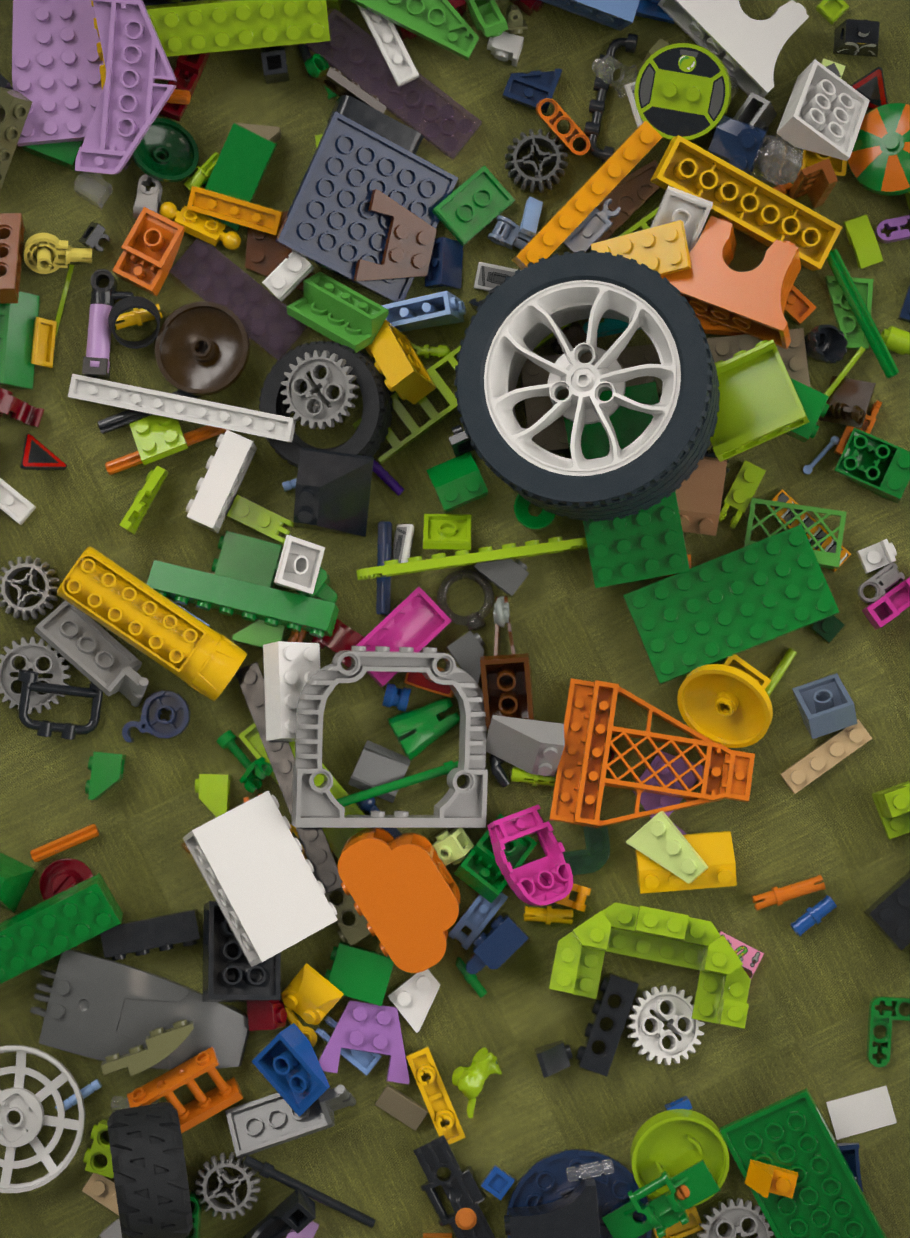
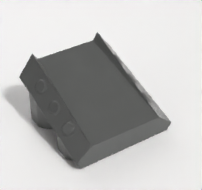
M367 740L350 778L349 785L361 790H367L404 778L411 761L408 757ZM398 790L377 797L393 803Z

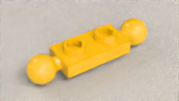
M164 202L159 207L160 215L170 220L175 219L174 222L185 227L184 232L211 245L216 246L220 240L225 248L235 250L241 244V237L238 233L234 231L225 233L227 225L202 213L188 210L185 205L181 211H178L176 205L172 202Z

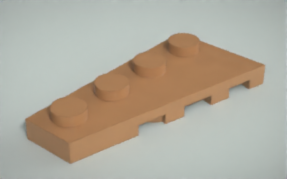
M656 160L624 177L596 207L601 212L604 202L611 198L613 202L608 206V209L615 211L618 207L621 208L618 216L609 219L613 225L597 242L607 240L661 188L650 182L658 167Z

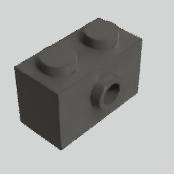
M751 92L734 116V119L768 131L769 125L777 116V113L770 101Z

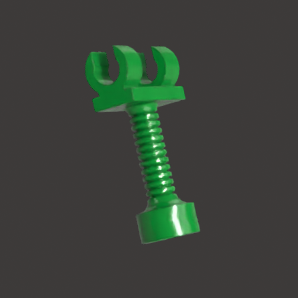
M228 730L217 739L216 743L222 750L229 749L240 764L243 765L246 772L239 781L241 784L244 783V787L248 792L254 793L256 789L259 790L262 786L261 779L264 780L267 775L269 777L273 772V768L269 763L265 762L266 759L264 757L252 763L240 747L237 746L235 742L237 736L231 730Z

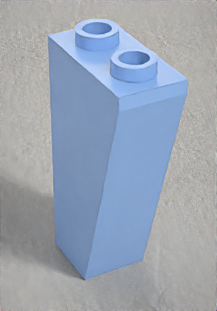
M448 291L381 305L389 310L386 320L401 332L464 322L463 315L466 313L464 302Z

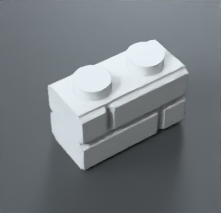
M293 251L288 255L289 258H285L262 282L281 302L314 270L313 265L305 257Z

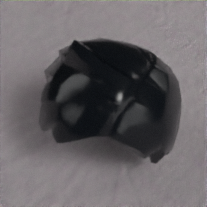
M821 324L815 326L804 337L806 353L808 357L815 361L835 364L838 361H842L847 353L846 346L848 341L844 337L843 332L833 325Z

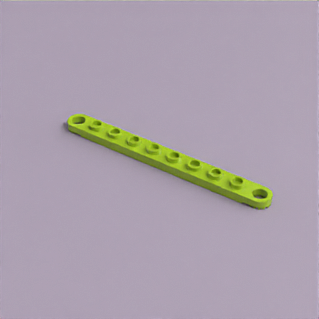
M553 537L548 539V543L539 544V540L525 542V546L516 547V543L501 545L502 549L493 550L492 546L478 548L477 553L470 554L469 550H460L455 552V556L446 557L445 553L431 555L432 559L422 560V556L408 558L406 563H399L398 560L384 561V566L356 570L358 580H368L369 577L370 579L475 565L482 562L518 559L567 552L568 550L574 551L579 550V548L581 550L582 548L587 549L588 546L586 537L562 540V537Z

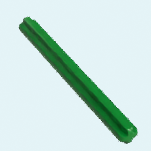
M831 250L826 260L886 378H892L899 373V370L838 250Z

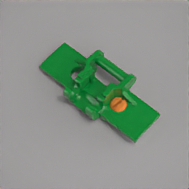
M701 1160L673 1177H670L667 1171L661 1173L662 1176L638 1190L627 1192L631 1201L602 1217L612 1237L638 1238L655 1228L658 1238H662L666 1235L667 1228L678 1222H681L682 1225L688 1223L689 1217L685 1210L720 1191L705 1162ZM665 1185L670 1189L646 1204L640 1201V1199ZM635 1211L643 1213L647 1218L643 1222H638L633 1218V1213Z

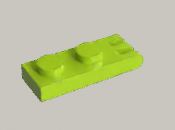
M239 495L236 496L227 514V517L284 544L285 539L278 536L279 533L290 534V531L283 528V525L294 526L292 521Z

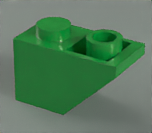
M93 752V756H90L88 761V770H91V778L86 781L85 794H89L88 800H97L123 779L126 755Z

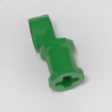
M314 54L305 62L307 72L314 78H317L321 71L329 68L327 61L320 54ZM324 86L328 93V100L339 96Z

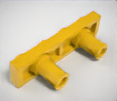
M427 1046L406 1055L438 1136L444 1135L448 1144L466 1138L429 1047Z

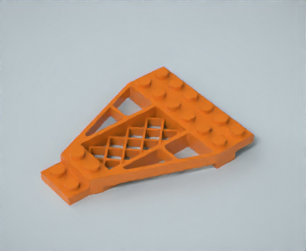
M570 679L564 718L565 747L556 771L549 820L599 828L653 816L660 811L666 813L723 799L749 802L755 754L731 750L720 743L710 740L620 687L619 684L597 680L591 682ZM618 694L648 711L645 731L613 726ZM652 714L687 733L694 739L651 732ZM612 734L618 735L617 737L611 740ZM623 736L631 747L620 754L613 743ZM629 737L642 740L634 744ZM647 740L655 751L644 758L637 746ZM653 741L663 742L665 744L658 748ZM669 744L678 753V756L670 762L661 752ZM677 745L687 746L689 748L682 752ZM611 747V749L617 755V758L608 763L609 750ZM695 748L702 759L692 766L685 754ZM634 750L641 761L631 768L623 757ZM658 754L665 765L655 772L647 760ZM681 757L689 769L678 775L671 764ZM620 759L628 771L617 778L610 766ZM701 763H703L702 774L700 776L698 772L695 770V768ZM644 764L652 775L641 782L633 770ZM668 768L675 779L665 786L657 774ZM606 770L608 771V773L611 775V777H612L613 779L605 778V777H606ZM690 771L699 781L691 789L681 779ZM630 773L637 783L622 781L621 779ZM654 777L661 787L645 783ZM678 781L684 790L668 787ZM609 786L635 791L634 814L603 821L600 820L604 787ZM700 786L699 793L692 792ZM643 792L686 800L684 803L639 812L640 798Z

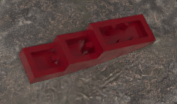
M210 53L180 55L176 61L177 67L174 70L177 81H169L168 85L177 86L175 89L190 91L192 97ZM166 102L159 114L180 122L188 105Z

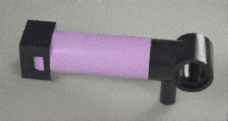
M98 269L92 274L90 279L92 291L86 357H83L82 374L92 378L109 379L111 366L109 361L111 330L108 324L109 313L114 306V300L120 301L124 298L132 297L134 293L116 291L118 287L117 281L112 273L106 269ZM104 278L109 279L110 282L107 287H99L100 280Z

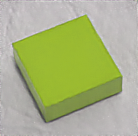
M823 0L816 7V10L833 25L850 6L844 0Z

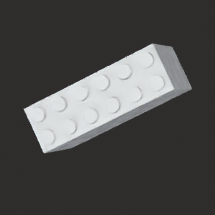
M269 791L197 827L183 837L251 967L262 963L338 920L336 908L331 902L328 903L324 895L326 892L323 884L319 880L317 881L313 875L314 868L308 859L305 860L301 852L302 845L300 841L291 834L289 830L291 825L285 816L282 817L278 809V800Z

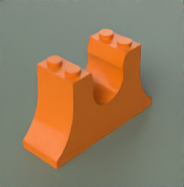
M710 216L700 238L689 252L692 268L663 275L661 278L669 280L680 291V295L686 298L696 315L763 341L773 339L776 346L788 349L791 338L788 323L784 318V311L789 292L801 270L798 247L790 241L782 242L775 240L767 249L764 260L757 268L747 272L734 271L728 267L734 259L737 246L733 224L724 217L716 218Z

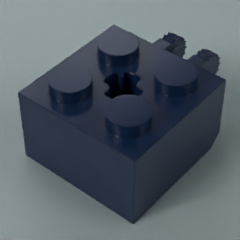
M508 914L504 918L501 915L498 916L491 923L493 929L487 934L482 932L474 940L473 952L475 954L466 963V971L468 973L476 975L486 965L490 969H498L529 939L528 935Z

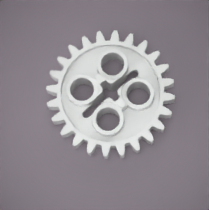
M666 985L660 987V992L657 987H652L651 994L648 991L643 992L644 999L640 997L635 999L639 1004L638 1006H631V1010L635 1013L627 1017L633 1020L632 1024L626 1025V1028L633 1029V1033L629 1034L628 1038L636 1039L632 1047L640 1046L638 1054L643 1055L647 1053V1061H651L655 1057V1064H661L662 1060H664L665 1065H670L672 1058L673 1062L678 1064L680 1063V1057L684 1060L688 1059L687 1051L690 1053L696 1052L692 1046L693 1044L701 1045L697 1036L704 1035V1033L698 1029L700 1026L705 1025V1023L691 1019L694 1004L691 1005L690 1002L693 996L684 998L685 990H680L676 994L675 986L670 987L669 991H667ZM663 1001L669 1006V1011L666 1015L660 1010V1005ZM651 1009L653 1010V1012L655 1013V1015H656L657 1017L653 1016V1015L650 1013V1010H651ZM680 1018L684 1019L686 1022V1028L684 1031H681L678 1028V1021ZM647 1019L653 1023V1030L651 1032L646 1031L644 1026ZM662 1021H668L667 1027L669 1029L663 1030L664 1023ZM675 1034H678L681 1037L680 1041L677 1039ZM665 1036L669 1037L671 1041L668 1049H665L662 1045V1039Z

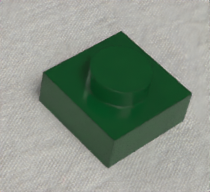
M831 616L814 623L810 629L827 643H830L845 625L835 616Z

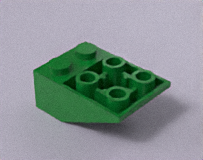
M854 427L834 471L869 491L898 504L910 480V451Z

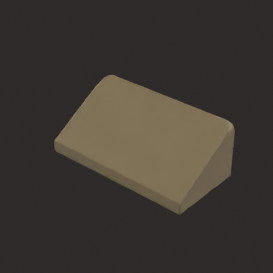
M387 1084L375 1103L376 1106L415 1131L428 1113L427 1108Z

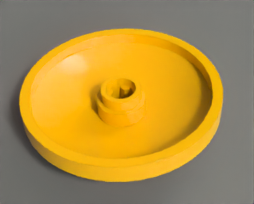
M722 664L700 666L692 670L685 677L678 690V708L686 724L698 733L725 747L743 748L753 745L764 737L771 724L773 709L767 692L749 674L732 666Z

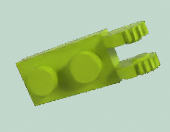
M746 460L743 462L723 501L724 505L719 516L720 522L724 520L730 506L737 510L730 522V527L735 529L742 513H745L751 498H753L766 470Z

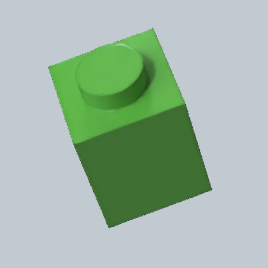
M257 620L235 633L232 640L263 648L265 644L283 641L287 626L278 624V627L266 625L263 620Z

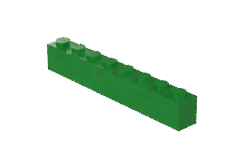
M157 560L153 562L147 585L163 596L174 599L176 603L188 605V602L197 604L196 607L207 611L210 608L218 609L221 614L232 616L234 613L242 615L241 618L253 622L255 619H259L272 627H278V624L287 626V629L300 633L301 630H304L318 638H323L324 635L332 636L339 613L337 605L332 602Z

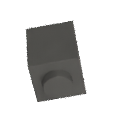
M511 559L482 562L474 566V570L510 597L513 596L529 575V572L526 571L528 567L518 559L515 562Z
M469 631L450 644L447 649L459 667L467 672L478 684L481 671L480 657L484 654L482 646L485 643L478 633L473 635Z

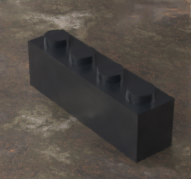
M197 909L119 924L100 934L104 957H112V961L124 959L127 953L135 952L136 956L149 954V949L159 947V951L174 949L173 944L183 943V947L197 944V939L202 938Z

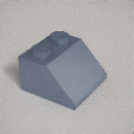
M837 673L792 688L803 722L812 739L857 724L855 705Z

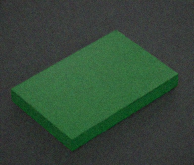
M484 165L439 203L432 212L460 244L464 246L496 219L498 215L515 202V199Z

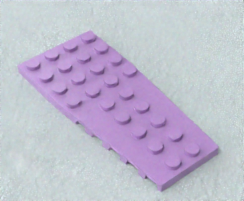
M13 0L12 85L13 90L18 91L32 101L17 143L18 146L83 141L85 139L102 92L99 66L104 65L97 53L96 43L101 41L97 29L94 28L93 18H96L91 0Z

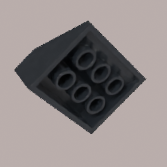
M216 901L205 903L203 910L202 1002L280 1001L281 952L251 967Z

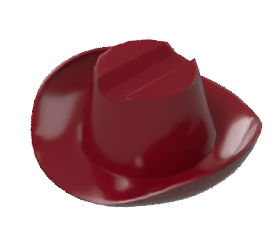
M65 858L54 861L45 868L40 877L39 888L41 895L45 901L93 877V874L89 867L79 860Z

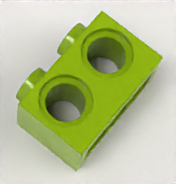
M102 1119L98 1125L95 1124L93 1126L90 1139L94 1141L91 1149L87 1148L83 1162L87 1163L85 1171L114 1178L110 1142L106 1141L103 1137V1132L108 1130L107 1120ZM98 1154L105 1155L108 1160L107 1165L98 1164L96 1156Z

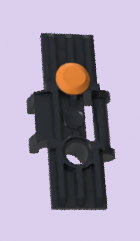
M442 1135L413 1150L428 1179V1182L420 1187L422 1191L426 1192L439 1218V1225L444 1226L449 1223L457 1238H495L479 1206V1203L486 1198L483 1190H479L472 1176L474 1171L471 1166L466 1167L463 1171L461 1170L445 1136ZM441 1167H447L451 1171V1175L447 1178H441L437 1176V1171ZM442 1185L454 1209V1212L449 1215L435 1190V1187Z

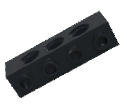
M609 973L608 977L604 976L600 986V990L603 991L601 999H596L592 1009V1013L595 1014L593 1022H588L584 1032V1036L587 1037L585 1045H580L576 1055V1059L579 1060V1067L607 1077L639 985L637 982L613 973ZM612 994L619 995L621 999L619 1005L615 1007L609 1006L607 1002ZM604 1017H609L613 1021L612 1026L607 1030L600 1028L599 1025ZM601 1040L605 1043V1047L601 1052H594L591 1047L594 1041Z

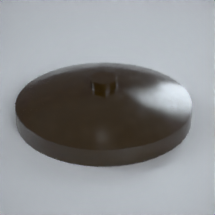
M209 301L189 303L175 310L162 324L155 343L156 361L166 380L178 390L195 396L213 395L234 384L246 368L250 354L249 336L241 320L227 307Z

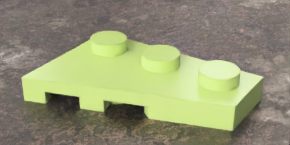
M664 811L656 814L626 841L627 844L688 884L692 883L709 868Z

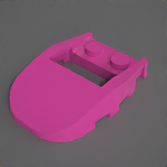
M538 804L493 821L487 826L495 861L515 895L529 905L547 906L565 898L571 892L573 874L570 864L565 862L562 842H557L552 833L554 829L550 822L544 823L537 811L541 808ZM536 832L546 857L513 869L510 862H507L504 844Z

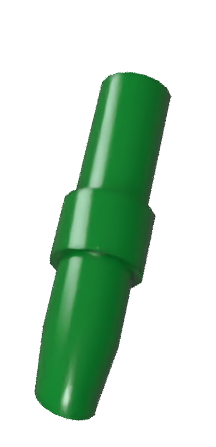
M457 957V968L464 976L468 985L470 984L477 995L482 998L488 992L477 979V975L468 973L466 971V963L460 957Z

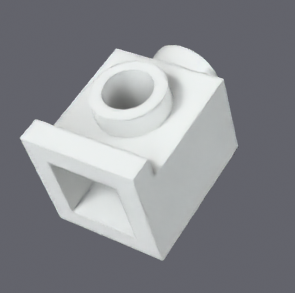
M503 31L500 36L489 38L487 49L491 50V54L496 59L501 61L511 60L512 66L516 67L523 47L524 37Z

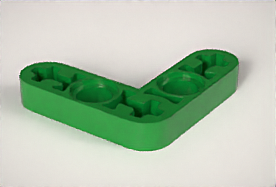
M876 996L870 1001L866 1055L869 1063L873 1066L880 1068L889 1063L892 1020L910 1021V1014L903 1016L899 1013L900 1004L903 1002L910 1004V998ZM880 1001H883L884 1005L893 1006L894 1015H891V1010L885 1009L882 1010V1014H879V1011L875 1009V1005H879ZM877 1025H883L886 1028V1034L882 1038H876L873 1034V1030ZM873 1041L878 1043L886 1042L885 1046L880 1045V1052L884 1054V1058H880L879 1062L872 1057L873 1054L877 1053L878 1049L877 1045H872Z

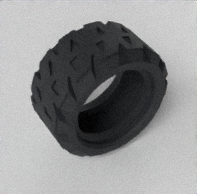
M167 1102L115 1110L110 1115L107 1125L122 1238L188 1237L193 1228V1220L177 1110L171 1103Z

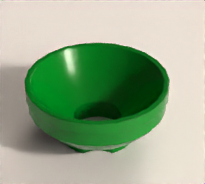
M517 495L514 502V514L520 524L529 529H541L548 526L554 520L556 514L549 513L543 508L540 515H530L528 506L531 503L521 495Z

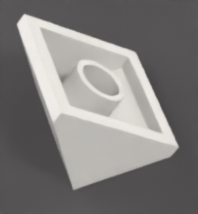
M286 535L274 583L282 587L313 594L325 547Z

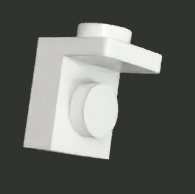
M885 539L857 551V555L865 573H869L896 561L895 556H897L894 545Z

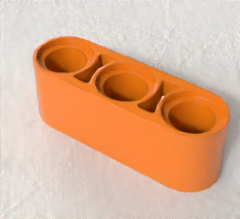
M550 98L540 100L536 105V113L571 153L576 155L587 153L590 149V140L555 100ZM545 102H549L553 106V112L549 116H545L541 112V106ZM561 120H566L569 124V130L564 134L557 130V124ZM580 137L584 140L585 146L581 151H576L573 148V141Z

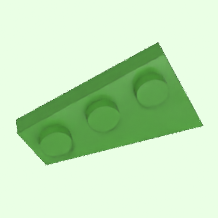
M826 275L825 280L837 326L848 341L846 349L859 350L862 346L867 351L869 349V342L835 276ZM851 277L871 315L873 279Z

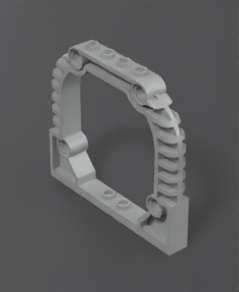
M352 646L351 650H343L336 653L332 664L324 666L308 680L298 700L291 825L296 828H486L488 770L485 769L487 726L485 722L486 714L484 711L483 693L476 681L467 672L456 666L455 660L451 655L437 652V648L423 647V652H414V647H399V651H390V647L375 646V651H366V646ZM348 656L352 663L350 668L344 670L341 662L344 657ZM443 658L446 666L444 670L439 671L437 669V662ZM366 671L422 672L424 677L430 682L450 686L458 699L460 711L458 768L452 769L447 775V784L450 789L434 805V815H409L408 811H394V815H385V811H371V815H344L345 808L330 792V788L333 785V776L329 771L322 768L323 714L326 700L338 683L356 682L364 676ZM322 773L324 775V782L320 786H315V776ZM464 774L466 781L464 785L458 787L457 778Z

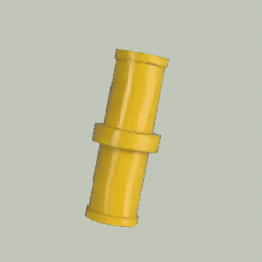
M157 303L155 306L160 310L159 303ZM133 308V311L118 316L116 322L120 320L125 321L115 324L116 329L119 330L137 324L139 327L144 322L155 320V317L145 309Z
M546 906V908L524 907V921L545 922V925H550L551 923L572 925L573 909H555L552 906Z

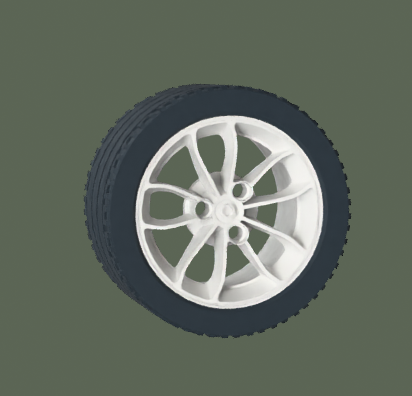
M579 250L575 253L570 251L564 252V255L560 256L554 254L547 259L541 258L535 264L531 262L527 264L528 267L521 271L520 269L515 271V275L511 278L510 276L505 278V282L500 286L497 285L494 288L495 291L491 295L488 294L486 296V301L476 309L478 311L476 316H472L470 319L471 323L464 332L466 335L464 340H461L460 352L457 354L458 365H455L456 379L454 380V385L457 387L455 392L457 409L462 415L460 420L465 429L466 436L471 440L470 443L478 456L494 474L524 499L549 513L582 521H588V519L609 521L614 520V517L621 519L632 514H638V511L642 509L646 511L649 507L661 503V499L665 496L666 498L671 496L676 489L682 486L681 483L684 480L687 481L690 478V475L698 467L697 463L699 460H703L704 454L711 444L709 441L710 437L714 436L718 420L717 412H719V381L714 359L701 323L686 298L680 295V291L666 278L662 279L660 273L648 268L643 263L641 265L632 258L628 259L619 254L613 256L611 252L599 253L591 250L590 253H585L584 250ZM589 318L586 343H580L575 348H572L560 327ZM601 318H612L629 323L626 330L607 351L597 347V330ZM640 328L654 344L661 364H645L622 369L617 358L627 346L636 330ZM552 332L564 352L555 363L532 352ZM586 352L592 354L590 362H580L582 354ZM527 358L550 372L548 384L516 389L518 377ZM642 376L660 378L663 381L660 402L648 405L625 397L626 381ZM560 390H569V395L565 400L557 399V394ZM604 390L612 391V397L608 401L600 400V394ZM549 396L554 406L530 428H521L516 419L515 405L527 398ZM623 406L653 415L654 417L645 431L630 445L621 449L609 418L618 407ZM561 416L573 421L570 443L572 458L569 459L550 453L532 441L533 436L551 425ZM601 422L609 438V454L602 458L587 460L584 458L581 449V435L584 425Z

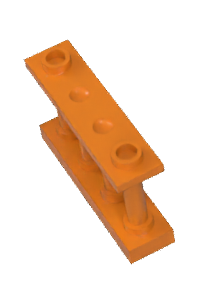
M213 1047L200 1052L193 1058L127 1094L130 1108L151 1105V1103L164 1096L168 1103H171L178 1112L181 1134L242 1100L243 1096L236 1079L233 1077L225 1082L215 1068L219 1065ZM207 1072L217 1087L204 1094L194 1079ZM186 1085L196 1099L183 1106L173 1091Z

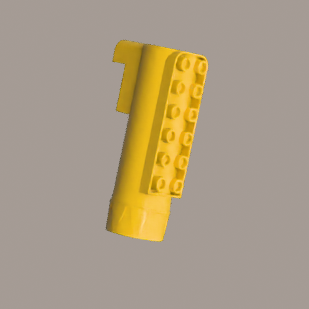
M92 546L85 549L56 591L58 596L212 701H215L220 696L247 656V652L226 636L208 627Z

